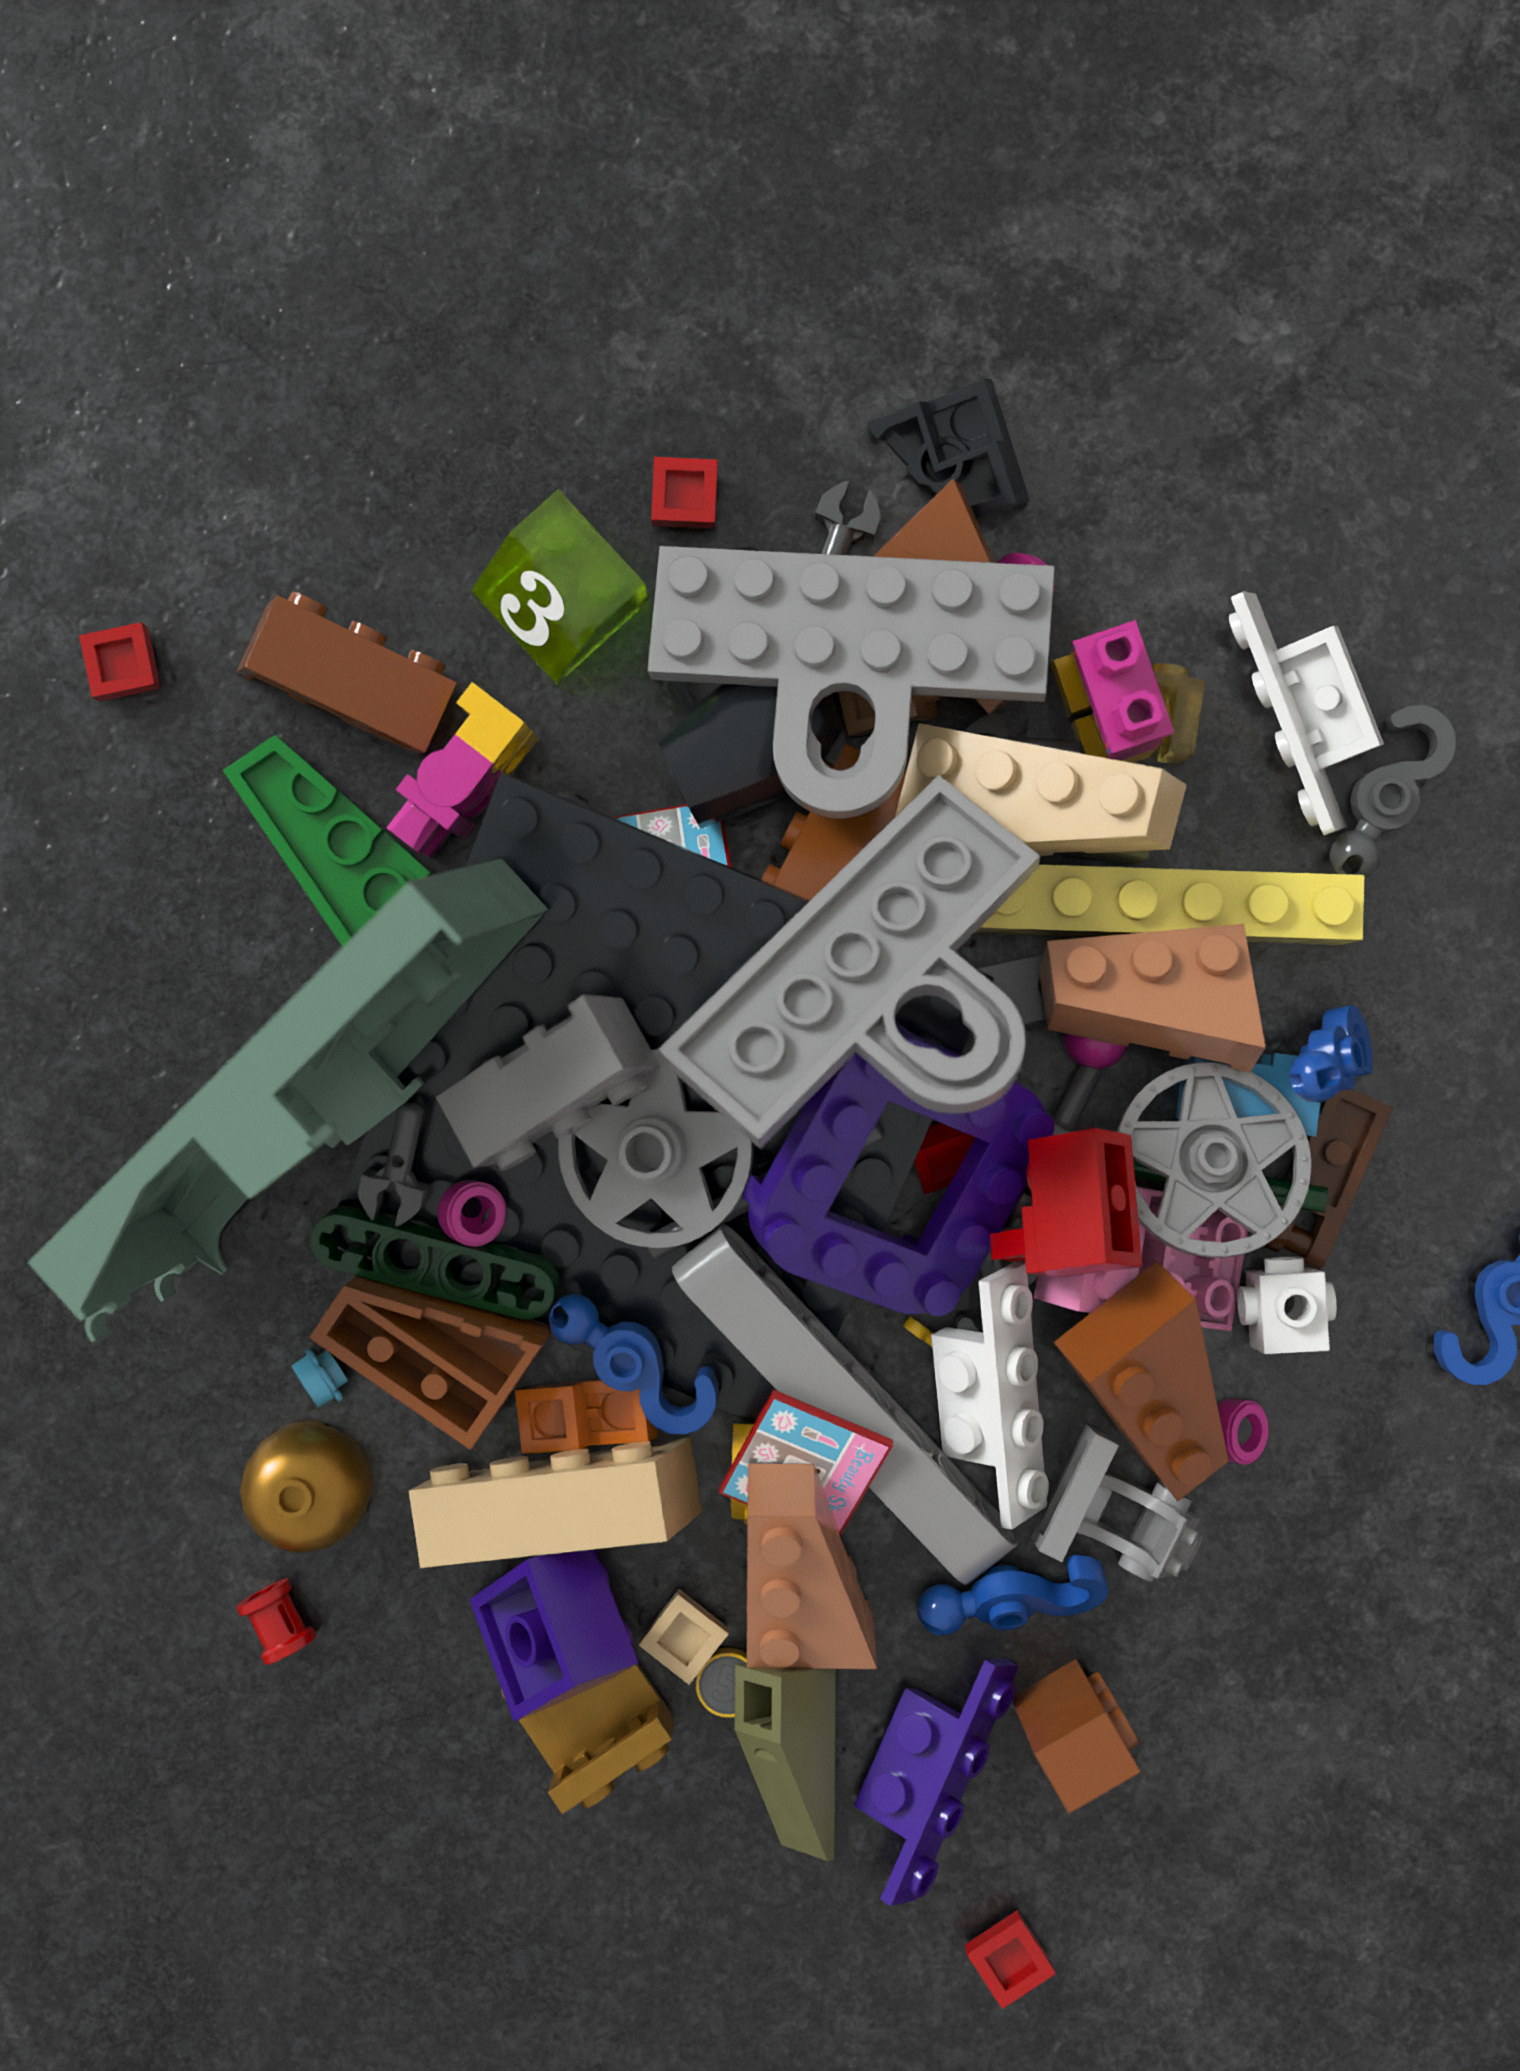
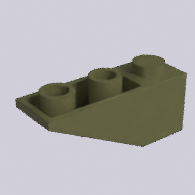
M747 1662L735 1665V1732L782 1846L825 1861L833 1860L835 1847L836 1669L747 1668Z

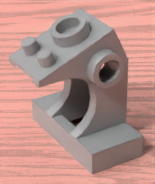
M1086 1424L1049 1499L1047 1507L1031 1536L1032 1541L1040 1552L1063 1562L1076 1533L1096 1539L1122 1552L1123 1554L1118 1564L1140 1578L1153 1582L1155 1578L1159 1579L1172 1575L1177 1577L1181 1570L1186 1571L1189 1568L1203 1539V1536L1195 1531L1201 1517L1188 1511L1192 1500L1184 1496L1177 1502L1161 1483L1157 1482L1152 1492L1107 1470L1119 1444L1108 1434ZM1113 1491L1145 1506L1130 1537L1098 1522Z

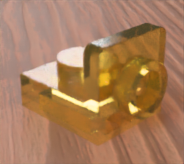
M1164 663L1152 664L1151 666L1162 698L1166 699L1165 706L1174 730L1171 736L1163 738L1164 741L1159 746L1157 761L1183 765L1195 753L1205 679L1188 677L1189 670L1183 666Z

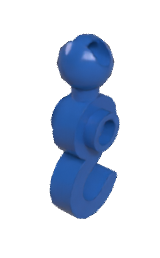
M1355 1005L1325 1010L1322 1019V1029L1311 1031L1308 1045L1301 1047L1300 1055L1293 1061L1289 1071L1290 1083L1295 1094L1305 1101L1320 1103L1329 1100L1339 1091L1353 1089L1356 1083V1076L1372 1074L1373 1055L1370 1036L1365 1020Z
M1520 1254L1515 1261L1498 1260L1487 1265L1481 1271L1475 1283V1300L1479 1318L1490 1340V1349L1482 1360L1476 1363H1468L1463 1358L1459 1339L1454 1333L1446 1330H1439L1435 1333L1434 1353L1439 1365L1450 1376L1471 1385H1488L1502 1379L1512 1368L1517 1356V1338L1511 1325H1520Z
M580 1294L565 1295L552 1305L549 1311V1326L553 1335L559 1341L568 1345L586 1343L593 1348V1366L597 1376L607 1386L618 1391H633L640 1388L641 1407L645 1417L656 1428L669 1434L685 1435L699 1430L710 1421L719 1399V1383L712 1368L704 1366L697 1373L695 1379L697 1400L692 1405L686 1407L675 1406L663 1394L664 1367L661 1350L656 1336L647 1327L636 1322H620L608 1328L599 1321V1314L595 1304L588 1297ZM561 1305L566 1313L556 1311V1307Z
M1073 1555L1068 1557L1066 1564L1070 1582L1062 1584L1053 1583L1038 1575L1019 1571L1017 1567L1011 1565H1000L986 1570L982 1578L977 1580L972 1586V1591L960 1593L949 1584H936L927 1588L919 1598L917 1616L924 1627L935 1635L948 1636L955 1633L961 1628L967 1618L977 1617L980 1621L990 1624L992 1628L997 1630H1013L1024 1626L1028 1622L1029 1617L1036 1611L1054 1616L1075 1615L1089 1611L1101 1605L1108 1598L1109 1587L1104 1566L1099 1560L1090 1556Z

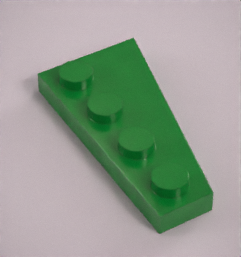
M277 735L272 736L223 770L342 947L409 881L434 875Z

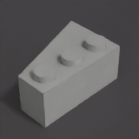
M582 995L568 1005L573 1016L546 1031L544 1025L536 1027L522 1037L526 1043L525 1045L503 1058H500V1056L493 1057L436 1097L474 1168L498 1164L501 1171L512 1168L533 1156L536 1150L532 1143L553 1131L556 1138L566 1136L592 1120L587 1110L608 1098L612 1106L630 1099L647 1088L643 1077L660 1068V1065L623 998Z

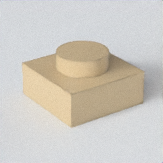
M678 1589L639 1640V1646L690 1685L728 1636L729 1627L682 1590Z

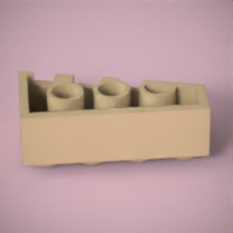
M919 723L895 817L940 775L1040 856L1081 851L1085 853L1168 850L1171 847L1187 785L1160 768Z
M691 1437L655 1443L634 1442L619 1445L610 1450L589 1453V1449H575L553 1454L547 1460L529 1462L527 1456L510 1457L491 1462L489 1469L470 1472L467 1463L445 1465L431 1469V1479L409 1490L420 1568L666 1542L702 1513Z

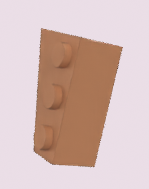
M748 1463L747 1668L877 1669L874 1613L869 1600H865L857 1580L855 1565L851 1555L848 1556L839 1535L838 1526L814 1464Z

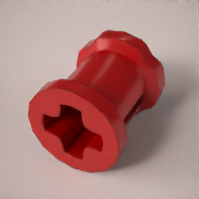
M288 1578L262 1588L235 1607L240 1616H248L264 1648L260 1655L264 1665L275 1663L295 1653L312 1642L317 1636L313 1626L305 1627L289 1595L292 1585Z

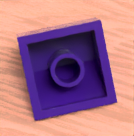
M595 1549L539 1555L527 1559L469 1599L513 1722L524 1719L607 1682L639 1663L633 1649L632 1634L627 1624L622 1620L610 1590L607 1569L602 1561L598 1559Z

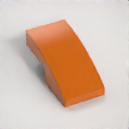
M598 1378L525 1387L515 1390L522 1454L584 1449L590 1445L649 1442L658 1438L657 1428L645 1417L641 1407L640 1388L633 1391H618L607 1386Z

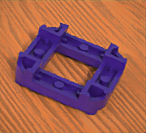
M895 1022L897 1031L901 1036L916 1047L935 1048L947 1057H963V1055L910 1033L898 1022ZM855 1053L805 1103L765 1179L750 1175L743 1198L749 1204L751 1230L756 1241L773 1261L791 1274L897 1312L906 1314L929 1312L934 1316L946 1315L956 1307L960 1294L973 1281L990 1252V1234L1001 1232L1028 1185L1026 1176L1029 1163L1028 1140L1052 1136L1055 1129L1054 1120L1046 1113L1036 1095L1017 1080L1014 1081L1010 1089L1000 1099L977 1111L949 1114L930 1110L907 1097L860 1055ZM888 1101L976 1137L920 1238L905 1233L901 1239L828 1211Z

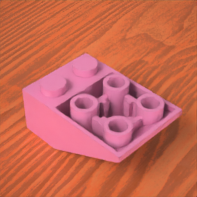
M1137 1186V1190L1157 1217L1163 1191ZM1217 1209L1189 1238L1225 1243L1247 1238L1248 1230ZM1139 1223L1142 1267L1067 1277L1038 1275L1034 1299L1080 1312L1091 1313L1158 1261L1196 1299L1201 1327L1232 1331L1244 1254L1227 1258H1205L1186 1254L1162 1243Z

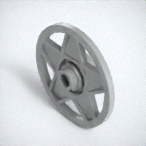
M651 1049L660 1068L643 1077L647 1088L631 1097L629 1106L618 1104L612 1106L611 1103L601 1102L587 1110L592 1120L576 1131L559 1138L558 1153L561 1173L570 1196L585 1217L596 1227L615 1239L628 1244L648 1248H667L679 1246L704 1236L715 1229L731 1214L741 1200L751 1175L754 1144L718 1111H687L681 1078L660 1060L658 1049ZM575 1135L608 1160L592 1197L588 1193L577 1168ZM738 1147L732 1183L719 1205L714 1209L702 1166ZM652 1199L683 1229L678 1231L649 1232L626 1226L619 1221Z
M1209 1062L1177 1067L1158 1076L1146 1085L1135 1096L1122 1116L1117 1132L1131 1134L1133 1160L1167 1178L1157 1217L1144 1201L1135 1183L1138 1222L1151 1235L1173 1249L1205 1258H1227L1249 1253L1280 1235L1291 1224L1304 1203L1311 1177V1153L1305 1129L1299 1116L1287 1099L1274 1086L1252 1072L1249 1073L1230 1068L1229 1064ZM1223 1080L1252 1091L1270 1106L1276 1114L1237 1118ZM1185 1081L1179 1121L1137 1122L1140 1114L1155 1096L1173 1085ZM1292 1147L1294 1155L1293 1182L1285 1204L1281 1209L1262 1170ZM1217 1209L1254 1234L1247 1238L1225 1243L1189 1238Z

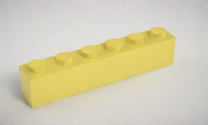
M1039 865V868L974 933L1099 937L1244 924L1247 942L1345 945L1363 940L1364 875Z

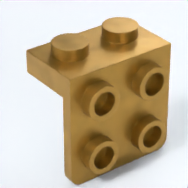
M636 1664L607 1682L519 1721L554 1772L548 1794L560 1812L564 1814L579 1803L583 1809H588L600 1802L615 1788L616 1784L613 1780L634 1766L637 1772H642L662 1759L670 1749L667 1743L672 1740L675 1717L640 1665Z

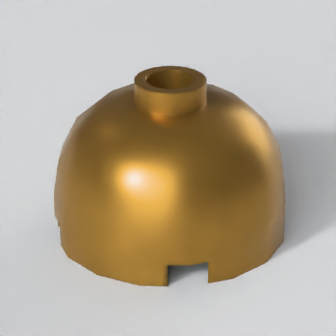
M310 1420L288 1424L259 1444L246 1463L240 1487L243 1513L258 1536L277 1549L305 1553L329 1548L348 1536L355 1529L366 1512L374 1484L368 1457L357 1440L348 1433H341L334 1427L325 1426L323 1422Z

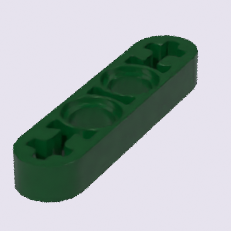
M339 1206L331 1209L314 1225L310 1234V1248L314 1257L322 1265L332 1270L519 1319H533L542 1316L550 1308L560 1289V1278L556 1268L549 1260L539 1255L490 1242L477 1247L467 1246L452 1240L443 1230L410 1221H406L396 1227V1218L379 1214L374 1220H371L364 1209ZM339 1225H344L348 1227L347 1237L361 1243H352L346 1251H342L337 1248L338 1239L328 1235V1233H332ZM376 1232L380 1234V1238L374 1246L371 1260L367 1258V1254L372 1246L366 1245V1243ZM396 1239H407L413 1242L421 1254L419 1266L411 1270L397 1267L391 1261L388 1254L390 1242ZM459 1255H468L475 1258L483 1270L482 1281L473 1286L457 1282L450 1271L451 1259ZM498 1264L503 1265L506 1269L500 1279L507 1281H503L497 1292H493L489 1288L498 1273ZM525 1273L535 1276V1287L544 1290L537 1291L532 1300L522 1297L523 1289L520 1285L511 1283L520 1282Z

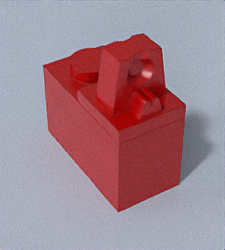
M1092 1128L1029 1139V1163L1026 1176L1032 1193V1206L1021 1207L1023 1228L990 1234L992 1260H1005L1006 1262L1025 1261L1026 1274L1058 1277L1142 1267L1131 1134Z

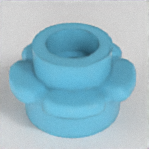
M310 1348L304 1350L306 1356L291 1365V1368L314 1403L320 1408L334 1398L338 1403L341 1402L343 1396L337 1388L348 1382L335 1359L327 1350L318 1356Z

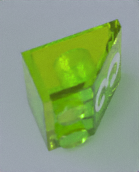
M559 489L509 533L471 589L477 599L556 685L649 601L645 583Z

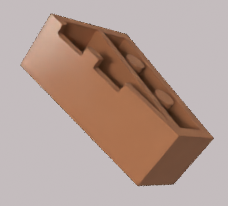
M1244 924L1047 941L1039 967L1047 1030L1126 1047L1129 1046V1043L1169 1051L1168 1056L1186 1060L1194 1056L1230 1064V1068L1249 1073L1266 1048Z

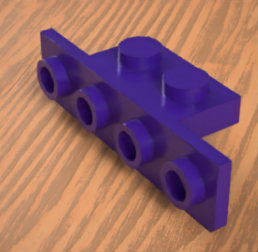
M1007 1659L984 1660L961 1714L916 1687L905 1688L854 1804L856 1808L906 1839L880 1898L889 1906L914 1901L917 1898L923 1897L931 1888L937 1876L939 1865L934 1860L944 1838L951 1836L959 1825L965 1808L961 1798L968 1782L981 1772L989 1757L990 1744L986 1741L996 1719H1000L1005 1715L1015 1697L1016 1685L1012 1682L1018 1670V1665Z

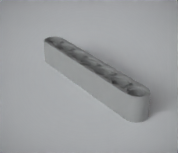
M721 1224L672 1266V1273L685 1294L777 1391L893 1440V1447L869 1488L959 1582L964 1585L970 1584L1018 1545L1013 1530L1001 1527L1000 1512L732 1228Z

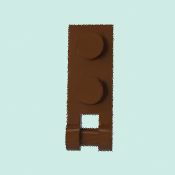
M1353 1089L1339 1091L1333 1098L1320 1103L1316 1137L1307 1136L1311 1153V1177L1309 1184L1328 1187L1325 1212L1307 1210L1318 1215L1316 1223L1310 1232L1294 1225L1297 1214L1291 1224L1280 1235L1263 1247L1275 1252H1279L1284 1248L1299 1255V1257H1303L1304 1265L1317 1270L1324 1266L1393 1107ZM1293 1164L1286 1178L1288 1181H1293Z

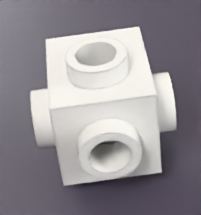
M1303 1257L1265 1258V1269L1245 1270L1246 1286L1238 1288L1237 1306L1241 1324L1249 1325L1250 1347L1263 1354L1330 1351L1328 1321L1335 1319L1337 1305L1333 1284L1325 1282V1272L1304 1267ZM1289 1298L1288 1304L1284 1309L1285 1302Z

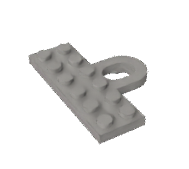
M660 546L647 671L651 680L778 687L773 756L777 773L784 789L796 803L817 815L829 818L856 817L868 813L884 803L896 790L903 777L907 761L912 695L1045 702L1054 566ZM849 691L857 693L869 701L875 711V727L873 734L861 746V753L856 764L847 770L837 771L825 765L821 758V743L812 732L811 718L814 708L824 697L834 692Z
M938 775L658 1049L660 1060L759 1148L855 1053L860 1055L907 1097L925 1108L942 1113L960 1114L987 1107L1000 1099L1010 1089L1019 1074L1025 1048L1024 1026L1017 1008L1009 997L955 952L1039 868L1040 855ZM923 995L941 997L961 1011L963 1023L974 1034L975 1046L970 1053L959 1058L947 1057L935 1048L916 1047L906 1041L897 1031L895 1024L896 1014L902 1005L912 998Z

